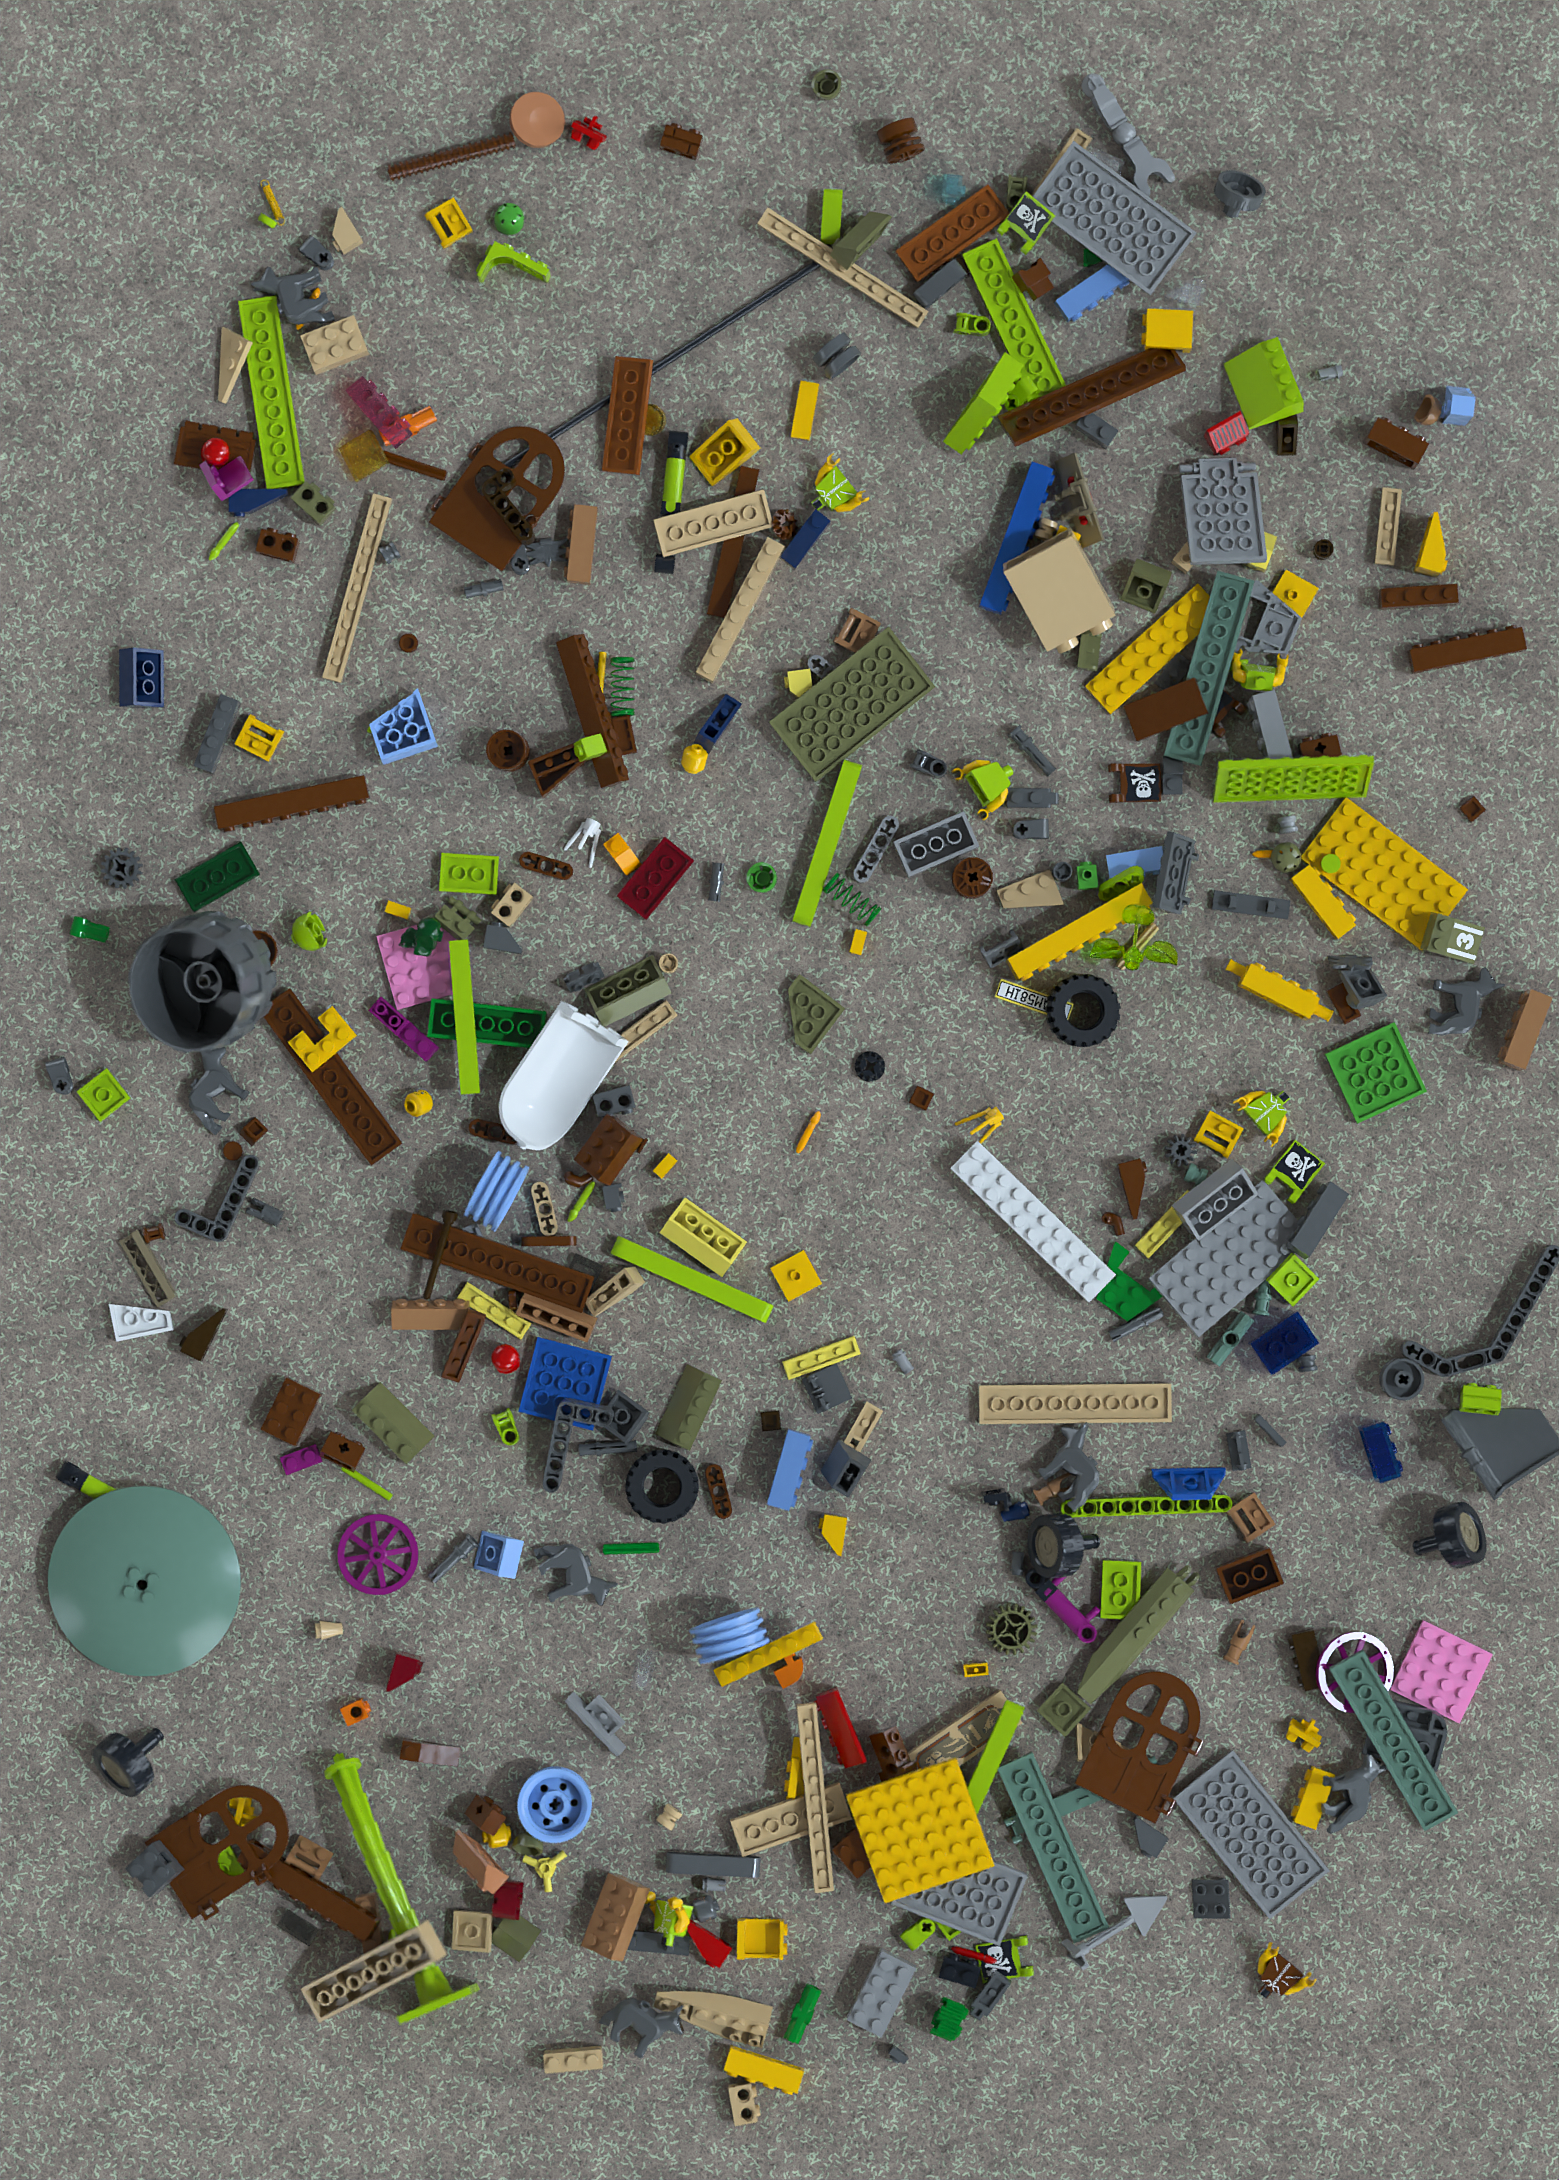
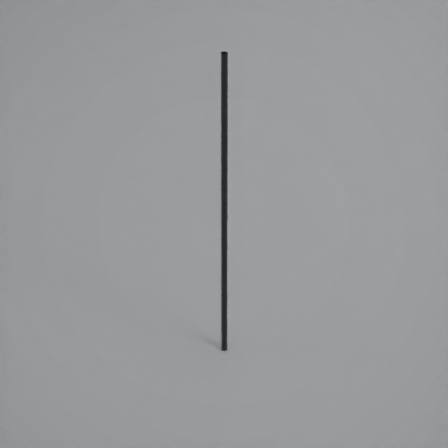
M812 262L652 367V375L819 268L820 265ZM611 394L547 435L552 440L559 437L608 405ZM529 447L503 464L511 468L519 463L529 450Z

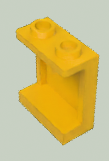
M1147 308L1146 314L1142 315V326H1145V333L1141 335V344L1144 345V350L1149 348L1182 350V353H1190L1192 349L1193 311Z
M738 1918L737 1960H745V1958H779V1960H783V1955H787V1943H784V1936H787L788 1924H784V1919Z

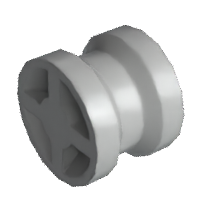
M1296 816L1277 819V822L1280 824L1279 834L1298 831V827L1295 825Z

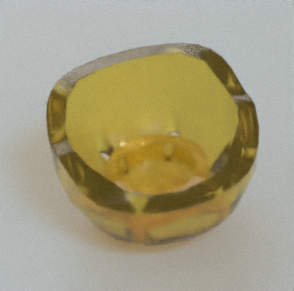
M648 404L645 435L654 436L665 428L666 414L659 406Z

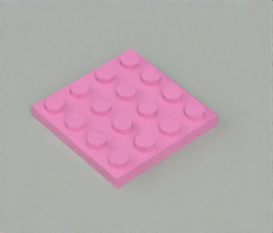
M417 925L411 926L412 928L418 930ZM409 927L376 936L397 1010L429 1002L431 999L453 995L449 941L457 939L442 927L441 931H444L442 940L437 942L436 948L428 957L414 955V948H402L398 945L401 942V936Z
M1423 1620L1390 1690L1426 1708L1433 1709L1460 1724L1493 1654Z

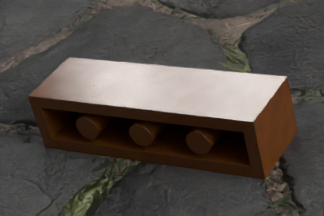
M1457 584L1383 588L1378 591L1379 611L1455 606L1459 603Z

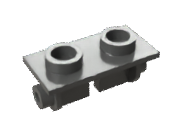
M592 962L583 966L584 974H580L578 969L566 974V977L563 979L570 993L580 991L584 986L597 983L601 978L605 977L598 962Z
M1245 1430L1226 1433L1232 1471L1252 1468Z

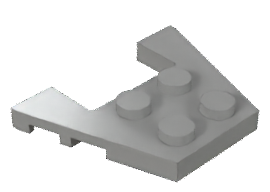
M1255 580L1251 597L1267 603V607L1253 640L1239 635L1235 651L1242 649V651L1288 654L1302 617L1261 582Z

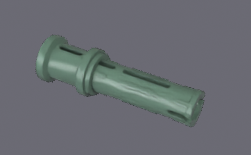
M1266 1279L1259 1285L1258 1293L1255 1295V1310L1252 1311V1314L1269 1316L1270 1314L1268 1313L1269 1301L1272 1300L1270 1295L1271 1285Z

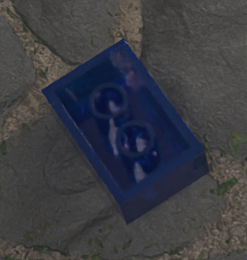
M1294 1311L1248 1344L1268 1374L1272 1376L1318 1345L1319 1341L1299 1312Z
M1377 1420L1358 1426L1375 1482L1380 1484L1402 1477L1403 1467L1401 1461H1398L1395 1453H1397L1396 1445L1390 1441L1389 1435L1392 1433L1389 1424L1382 1420Z

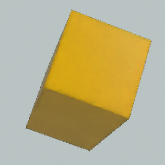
M388 900L384 912L408 920L412 908Z
M855 930L849 953L861 956L867 935L866 931Z
M668 1153L653 1172L662 1179L678 1161Z
M987 1662L963 1664L964 1677L989 1675Z

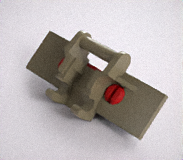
M1073 453L1055 461L1063 491L1060 494L1053 495L1055 501L1063 500L1067 512L1066 514L1059 515L1061 521L1073 519L1077 533L1081 534L1079 540L1082 549L1103 541L1104 537L1095 513L1098 510L1097 507H1094L1087 485L1088 479L1084 478L1077 454Z

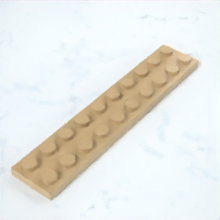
M1171 1383L979 1385V1424L1172 1422Z

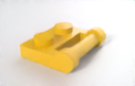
M454 197L424 215L439 236L443 249L473 232ZM438 214L442 215L453 234L449 238L436 218Z
M250 714L234 744L269 762L285 731L277 730L255 719L256 716ZM254 726L274 736L273 741L271 742L250 731V727Z
M1209 1110L1193 1141L1196 1143L1201 1142L1223 1154L1222 1156L1228 1159L1244 1128ZM1205 1131L1229 1142L1228 1146L1224 1147L1204 1136Z

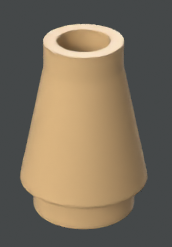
M325 1621L315 1623L316 1639L320 1638L323 1640L343 1634L342 1623Z

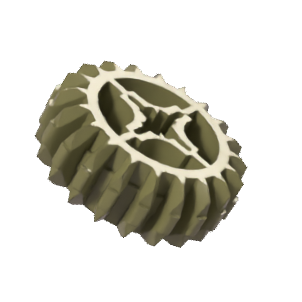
M1007 1603L1006 1610L1000 1605V1613L995 1609L993 1610V1613L996 1615L995 1618L991 1615L988 1616L993 1621L992 1623H986L987 1627H991V1630H986V1634H992L988 1641L995 1640L992 1647L995 1648L997 1645H1000L998 1648L1000 1653L1003 1648H1006V1655H1009L1010 1649H1012L1013 1655H1016V1649L1018 1648L1021 1653H1024L1022 1646L1025 1645L1029 1649L1028 1640L1032 1643L1035 1642L1030 1636H1037V1632L1032 1631V1629L1037 1628V1624H1031L1035 1617L1028 1618L1031 1614L1030 1610L1025 1614L1023 1613L1025 1606H1021L1020 1610H1017V1603L1014 1604L1013 1609H1011L1010 1603ZM1008 1614H1018L1025 1620L1012 1622ZM1003 1617L1005 1627L996 1633L997 1622ZM1007 1620L1013 1627L1017 1626V1630H1015L1016 1638L1011 1632H1006V1629H1009L1007 1627ZM1027 1625V1634L1020 1641L1018 1632ZM1010 1636L1015 1644H1005L999 1638Z

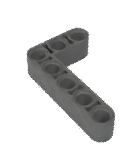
M255 1155L243 1157L214 1221L188 1209H180L175 1214V1222L179 1226L215 1242L225 1241L260 1167L259 1158ZM249 1158H253L256 1161V1165L252 1169L246 1166V1161ZM242 1175H245L248 1179V1183L245 1186H241L238 1183V1179ZM233 1193H237L240 1196V1200L236 1204H233L230 1200ZM226 1210L232 1213V1218L229 1221H225L222 1217L223 1212ZM183 1212L189 1215V1220L186 1223H182L179 1218ZM200 1220H204L207 1225L203 1231L197 1228V1223ZM217 1228H221L224 1231V1236L221 1239L215 1237L214 1232Z
M565 1398L560 1402L556 1412L543 1478V1488L547 1492H556L561 1485L574 1421L606 1427L612 1422L614 1412L610 1407L572 1398ZM562 1405H569L572 1411L565 1412L562 1409ZM581 1409H588L591 1415L583 1416ZM600 1413H607L609 1420H602ZM565 1423L568 1426V1430H560L558 1424ZM555 1442H562L564 1444V1448H556ZM558 1460L561 1466L555 1468L552 1466L551 1461ZM553 1478L556 1480L557 1485L551 1486L547 1480Z

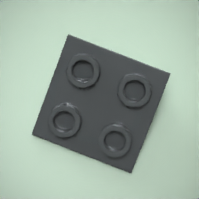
M837 1363L802 1379L817 1414L852 1399Z
M1219 1878L1218 1880H1192L1194 1918L1231 1919L1229 1880H1226V1878Z

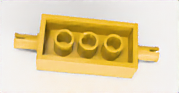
M1232 959L1228 962L1225 970L1240 976L1237 986L1304 1020L1310 1019L1314 1014L1329 1022L1334 1011L1319 1004L1320 998L1316 996L1317 993L1308 988L1303 990L1299 988V983L1293 980L1285 981L1282 979L1283 975L1275 971L1268 972L1265 970V966L1257 962L1251 963L1246 967Z

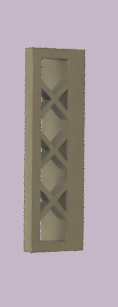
M140 1230L134 1231L131 1235L119 1241L157 1308L177 1297L175 1290ZM133 1238L138 1246L137 1251L129 1250L125 1242ZM138 1255L144 1256L147 1261L146 1268L137 1265ZM148 1271L154 1273L157 1279L155 1285L147 1282L146 1276ZM157 1288L163 1289L167 1296L161 1302L155 1296Z

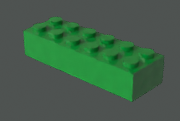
M431 999L427 1037L457 1041L454 1001ZM473 1003L476 1043L530 1049L546 1025L547 1011Z

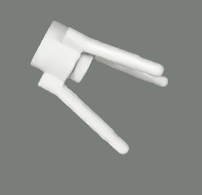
M587 818L585 822L581 823L580 828L563 850L567 851L581 832L584 836L580 841L578 849L583 847L588 836L593 837L595 835L588 865L591 868L598 838L601 833L599 829L601 824Z

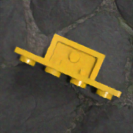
M799 1737L793 1738L791 1761H787L786 1772L789 1773V1779L785 1780L784 1792H787L786 1800L805 1794Z

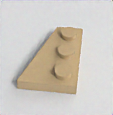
M1050 869L996 890L1003 909L1064 905Z

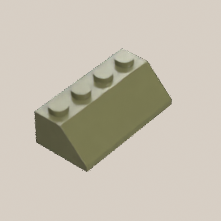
M653 955L584 989L603 1027L672 993Z
M687 1364L655 1434L690 1451L722 1380Z
M381 1382L352 1409L405 1464H408L435 1437Z

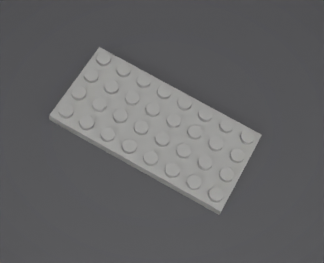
M1075 141L1072 142L1033 195L1037 201L1056 215L1051 221L1149 295L1153 293L1197 234V232Z
M1261 1180L1254 1186L1259 1195L1198 1241L1194 1238L1148 1278L1197 1338L1267 1279L1291 1253H1294L1286 1245L1289 1242L1287 1238L1290 1233L1298 1228V1220L1264 1180Z
M1233 1749L1173 1797L1269 1919L1274 1917L1330 1871Z

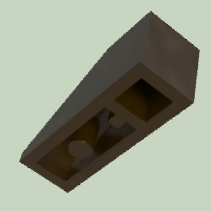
M222 1308L190 1332L187 1337L183 1336L179 1344L182 1347L180 1352L200 1362L203 1361L228 1309Z

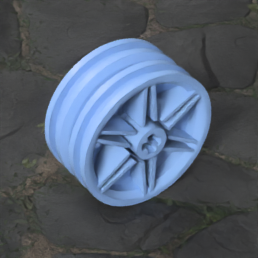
M500 1151L496 1153L479 1181L464 1213L466 1217L472 1215V1220L475 1222L482 1217L483 1226L491 1225V1230L494 1232L508 1212L529 1170L528 1166L520 1167L521 1162L519 1161L510 1165L511 1157L508 1155L505 1158L501 1157L502 1152Z
M759 1607L719 1617L689 1629L690 1634L695 1635L692 1639L693 1643L701 1644L695 1650L697 1655L701 1654V1658L698 1659L699 1663L704 1664L728 1658L768 1643L769 1637H764V1634L767 1632L766 1628L758 1627L763 1621V1618L757 1615L760 1612Z
M559 1766L546 1767L531 1775L523 1785L518 1798V1814L524 1828L535 1838L549 1843L564 1842L578 1835L587 1824L592 1808L591 1793L583 1778L576 1772ZM561 1783H565L567 1785L566 1790L563 1791L560 1789L559 1786ZM541 1785H547L548 1790L542 1792L540 1789ZM553 1799H557V1802L560 1801L561 1805H558L557 1809H554L553 1806H550V1803L553 1802ZM572 1799L578 1801L577 1806L574 1807L570 1804ZM534 1802L539 1804V1808L536 1810L532 1808ZM563 1817L570 1819L568 1824L562 1822ZM545 1818L550 1820L549 1825L543 1824Z

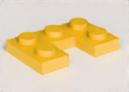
M333 1006L318 1017L319 1021L329 1032L322 1040L314 1044L302 1030L288 1042L312 1072L357 1036Z

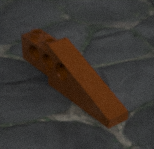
M897 1726L881 1729L869 1736L882 1769L878 1773L881 1782L917 1770L916 1760L910 1761Z

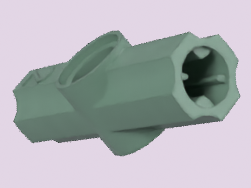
M1240 1311L1206 1357L1220 1367L1234 1347L1238 1345L1240 1339L1253 1324L1254 1320ZM1232 1333L1235 1336L1233 1344H1227L1225 1340L1226 1335Z

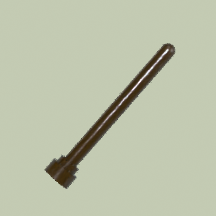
M443 1210L442 1218L444 1224L423 1294V1298L426 1300L430 1299L451 1224L453 1225L454 1221H457L458 1213L451 1210Z

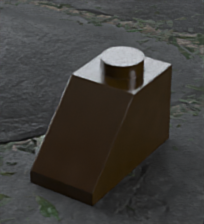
M1297 414L1276 421L1277 456H1291L1297 453Z

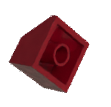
M400 1650L397 1652L386 1688L387 1692L414 1679L416 1674L419 1675L421 1673L424 1663L420 1661L421 1656Z

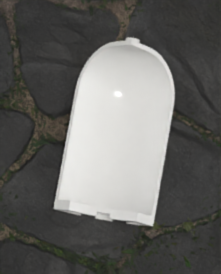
M562 1001L501 1093L499 1114L503 1127L517 1141L516 1144L524 1150L526 1148L532 1150L545 1149L556 1143L568 1132L629 1042L610 1027L607 1029L602 1025H598V1019L588 1013L583 1015L577 1012L578 1008Z

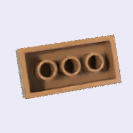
M1532 989L1521 993L1518 999L1519 1009L1514 1011L1511 1018L1513 1025L1511 1029H1507L1504 1040L1507 1041L1505 1046L1500 1048L1497 1055L1500 1058L1498 1063L1519 1071L1526 1070L1553 997Z
M608 1873L581 1946L610 1960L623 1961L650 1888L623 1875Z

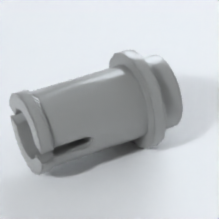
M1334 364L1333 367L1318 369L1320 382L1332 378L1340 379L1343 376L1341 365Z
M900 1349L892 1354V1360L897 1362L905 1375L912 1371L914 1367L906 1357V1352Z
M706 1877V1879L702 1880V1890H706L707 1893L708 1891H726V1886H718L726 1885V1879L719 1880Z

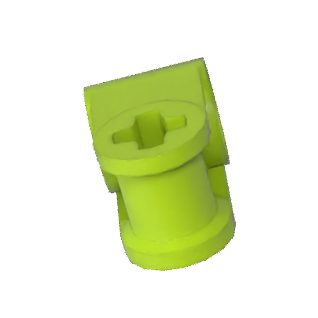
M956 313L957 323L956 328L953 330L955 334L984 337L990 333L991 325L987 317L968 313ZM981 322L987 324V328L984 331L977 329V325Z
M1028 376L1021 378L1004 403L1006 409L1010 411L1032 401L1038 396L1040 389Z
M506 1408V1411L497 1415L491 1414L503 1443L510 1446L517 1444L520 1435L510 1408ZM509 1431L514 1432L516 1436L515 1440L511 1443L505 1438Z
M922 1917L901 1933L899 1937L911 1951H914L934 1933L935 1921ZM923 1923H931L930 1929H923Z

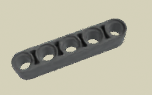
M667 1852L665 1872L757 1878L760 1877L761 1857Z

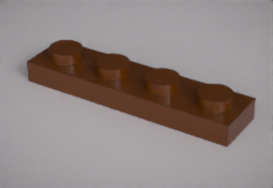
M467 1309L442 1370V1378L460 1382L486 1319V1314Z

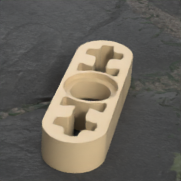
M536 1182L531 1188L540 1230L545 1236H553L558 1230L549 1188L544 1182ZM537 1185H541L542 1188L545 1187L543 1197L548 1196V1201L543 1200L537 1203L536 1199H540L539 1193H535ZM543 1203L550 1206V1212L546 1215L541 1214L539 1211V1207ZM552 1215L553 1219H549L550 1224L555 1226L552 1229V1233H549L547 1230L544 1231V1227L547 1224L546 1220L541 1221V1217L546 1218Z

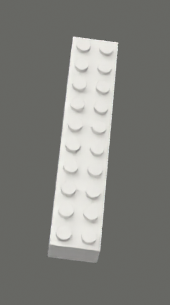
M978 1141L950 1168L1088 1303L1116 1275Z

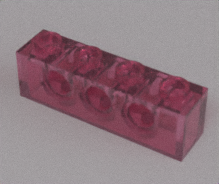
M362 376L345 391L396 449L413 435L409 429L411 425L405 418H399V411L394 405L389 406L387 404L389 400L382 392L377 393V386L371 379L367 381Z

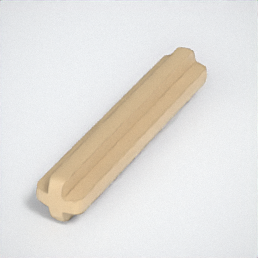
M1150 923L1119 959L1116 966L1121 970H1125L1156 934L1159 927L1154 923Z

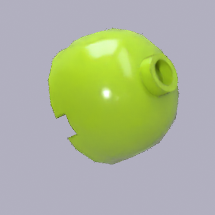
M311 911L301 915L294 921L291 934L292 941L306 951H315L325 947L327 944V938H324L321 930L325 931L323 923L316 914L311 915Z

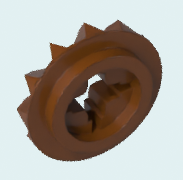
M781 509L774 513L772 528L779 538L787 540L796 535L795 531L798 527L795 523L798 520L794 518V513H790L789 509ZM785 522L789 523L787 526H782Z

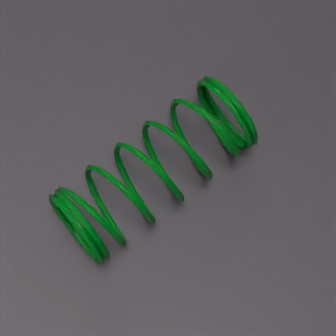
M633 657L610 658V664L623 669L614 670L610 674L624 679L615 680L610 683L613 687L622 688L621 690L611 692L610 695L624 700L614 701L610 705L625 710L611 711L610 715L619 717L626 715L634 716V708L612 705L617 702L635 700L634 698L613 695V693L634 690V688L616 686L612 683L634 680L635 678L618 676L612 673L635 668L612 663H633L635 659Z
M837 872L828 882V884L824 887V893H830L834 888H836L841 883L833 898V900H837L847 890H849L841 904V907L846 906L857 896L849 911V913L851 914L854 911H856L862 904L865 903L857 917V920H861L874 908L868 920L864 924V926L866 925L867 927L876 917V915L880 912V906L877 908L878 905L875 904L863 916L860 917L861 913L863 912L864 908L869 902V898H866L859 906H857L852 911L855 903L861 895V891H859L847 903L844 904L846 898L848 897L849 893L853 888V885H850L844 892H842L837 898H835L843 883L845 882V878H843L832 889L828 891V889L840 876V874H838Z

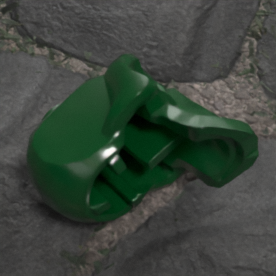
M432 917L421 919L417 924L418 930L409 927L401 936V942L398 945L402 948H414V955L430 956L436 948L437 942H441L444 931H441V923Z

